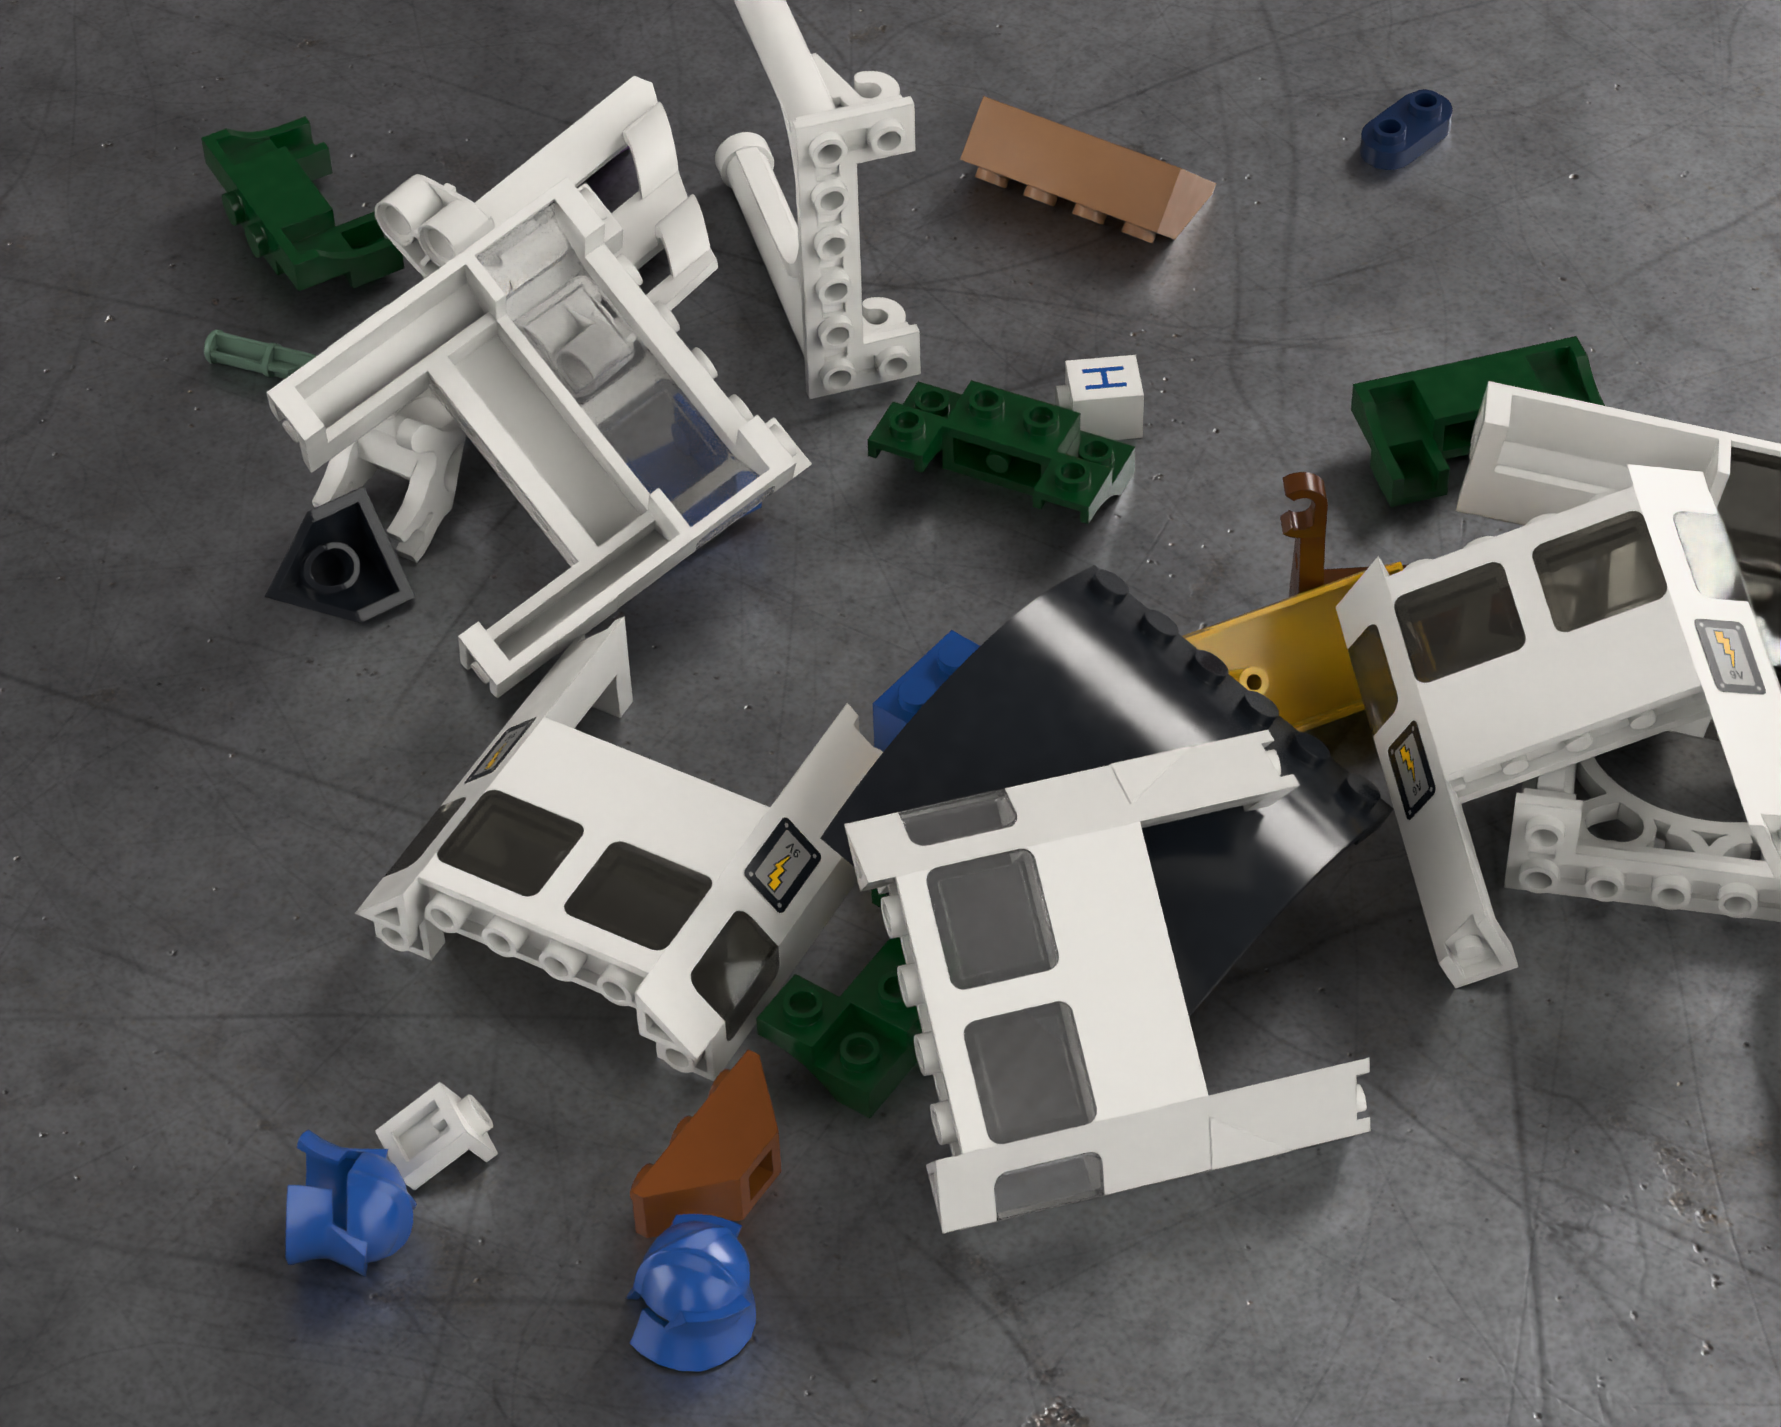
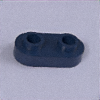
M1427 89L1405 95L1363 127L1360 145L1361 157L1367 164L1383 170H1396L1409 165L1449 134L1453 112L1450 101L1437 92Z

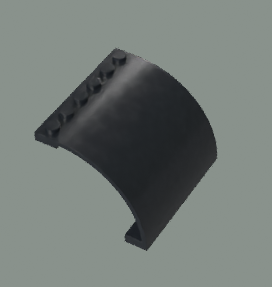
M1093 565L1067 578L1037 597L1000 627L963 662L926 701L885 749L856 786L820 839L854 867L844 826L847 823L897 812L899 816H905L990 797L1001 793L1005 788L1103 767L1116 762L1188 746L1192 747L1269 730L1274 741L1264 748L1265 751L1274 749L1280 761V777L1294 774L1300 786L1268 807L1245 812L1242 805L1142 828L1190 1018L1215 986L1280 913L1353 843L1355 845L1359 844L1377 831L1394 808L1380 798L1381 794L1378 788L1371 781L1361 775L1349 773L1329 756L1328 748L1318 738L1305 732H1299L1279 716L1278 708L1269 698L1258 692L1247 690L1230 676L1227 666L1221 659L1210 652L1198 650L1178 633L1177 625L1168 616L1159 611L1148 609L1129 593L1127 584L1120 577ZM996 810L911 829L906 832L913 843L927 846L1002 829L998 811ZM1002 852L936 867L928 873L926 883L940 940L992 984L1049 971L1023 862L1010 864L1008 852ZM1057 1001L1022 1009L1068 1048Z

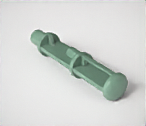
M219 329L210 332L204 344V356L209 363H221L263 373L264 376L270 378L279 377L286 379L318 356L285 348L278 343L269 344L227 334Z

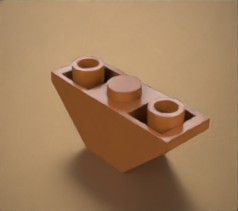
M748 1049L731 1070L724 1069L720 1072L710 1088L707 1100L693 1117L688 1115L678 1123L672 1134L669 1146L654 1164H646L638 1172L630 1190L636 1233L645 1238L657 1237L671 1226L675 1215L682 1214L713 1215L731 1221L744 1220L782 1172L779 1130L759 1054Z

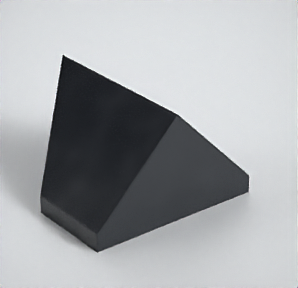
M362 486L306 513L265 597L361 623L415 598V595L365 487Z

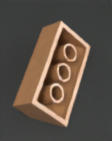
M985 96L982 98L960 160L978 166L975 177L1005 189L1009 179L1016 180L1027 185L1024 196L1055 207L1059 196L1076 203L1072 214L1104 225L1107 215L1125 221L1121 232L1150 243L1154 242L1157 233L1175 240L1210 198L1217 184L1180 167Z

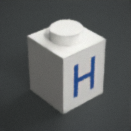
M1136 355L1065 361V385L1055 386V404L1081 413L1080 430L1111 440L1143 438L1144 393Z

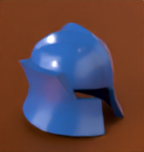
M308 1129L302 1133L297 1143V1149L306 1153V1186H287L285 1259L288 1265H295L315 1259H329L366 1277L369 1262L389 1257L406 1244L411 1234L413 1210L416 1208L417 1203L407 1192L406 1183L396 1165L387 1160L388 1149L342 1148L322 1139Z
M675 1215L671 1226L651 1244L635 1275L634 1285L625 1298L639 1300L642 1296L645 1303L650 1307L642 1309L639 1321L629 1342L641 1355L661 1366L678 1371L702 1372L722 1365L737 1355L748 1343L756 1324V1303L750 1287V1263L747 1252L737 1239L742 1225L713 1215ZM657 1315H659V1316H661L662 1318L668 1320L669 1322H667V1321H665V1320H663V1319H660Z

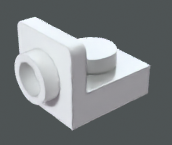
M441 1082L437 1083L375 1130L384 1149H388L390 1161L396 1165L406 1185L413 1190L419 1188L468 1150L485 1162H488L498 1154L487 1131L493 1128V1123L483 1106L470 1094L462 1099Z

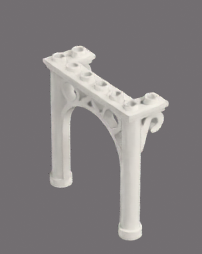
M734 0L781 104L795 173L798 226L773 172L774 158L767 142L762 136L752 132H742L730 136L718 147L715 154V164L723 182L732 188L803 352L806 393L809 399H814L921 374L920 331L917 324L909 325L906 322V314L903 307L894 300L884 297H871L862 302L857 178L858 163L915 151L914 102L911 96L902 97L900 95L899 84L893 77L878 71L856 73L854 75L853 89L817 53H810L786 0Z
M1567 569L1540 580L1553 624L1558 631L1570 632L1594 623L1598 582L1591 575L1577 569ZM1594 757L1524 781L1522 793L1516 792L1504 888L1527 890L1539 894L1551 893L1591 898L1603 902L1615 901L1656 906L1668 910L1680 909L1720 914L1733 918H1752L1781 922V877L1774 878L1762 851L1760 860L1750 859L1751 851L1761 849L1748 822L1702 820L1656 807L1634 796L1618 785L1606 774ZM1576 777L1592 799L1584 802L1583 800H1576L1577 794H1574ZM1618 819L1633 829L1639 837L1629 842L1603 840L1592 835L1588 828L1597 823ZM1656 838L1665 841L1664 849L1654 848Z

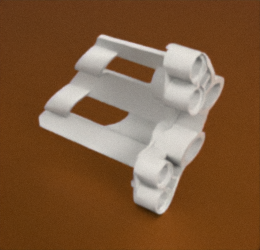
M637 76L631 77L475 203L458 194L456 187L449 183L441 185L424 175L416 174L402 183L375 206V217L382 231L425 279L565 177H568L577 188L629 146L636 168L639 191L611 213L623 228L622 248L613 255L617 257L620 254H624L638 270L665 248L671 274L647 293L646 296L653 304L658 300L662 301L670 311L718 269L717 258L710 248L700 205L694 194L689 197L687 196L678 171L674 140L662 103L657 101L653 83ZM545 207L476 258L506 294L507 298L561 259L565 254L566 246L562 235L547 211V207ZM584 280L576 281L516 325L575 400L590 397L632 362L634 358L633 344L637 342L619 319L613 322L609 314L600 306L603 300L589 282Z

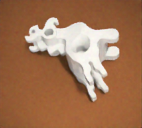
M428 388L330 459L312 504L314 508L319 507L362 487L374 476L378 468L409 480L408 490L403 503L386 532L390 538L400 541L396 548L399 556L418 563L430 545L442 519L453 507L466 434L431 389Z

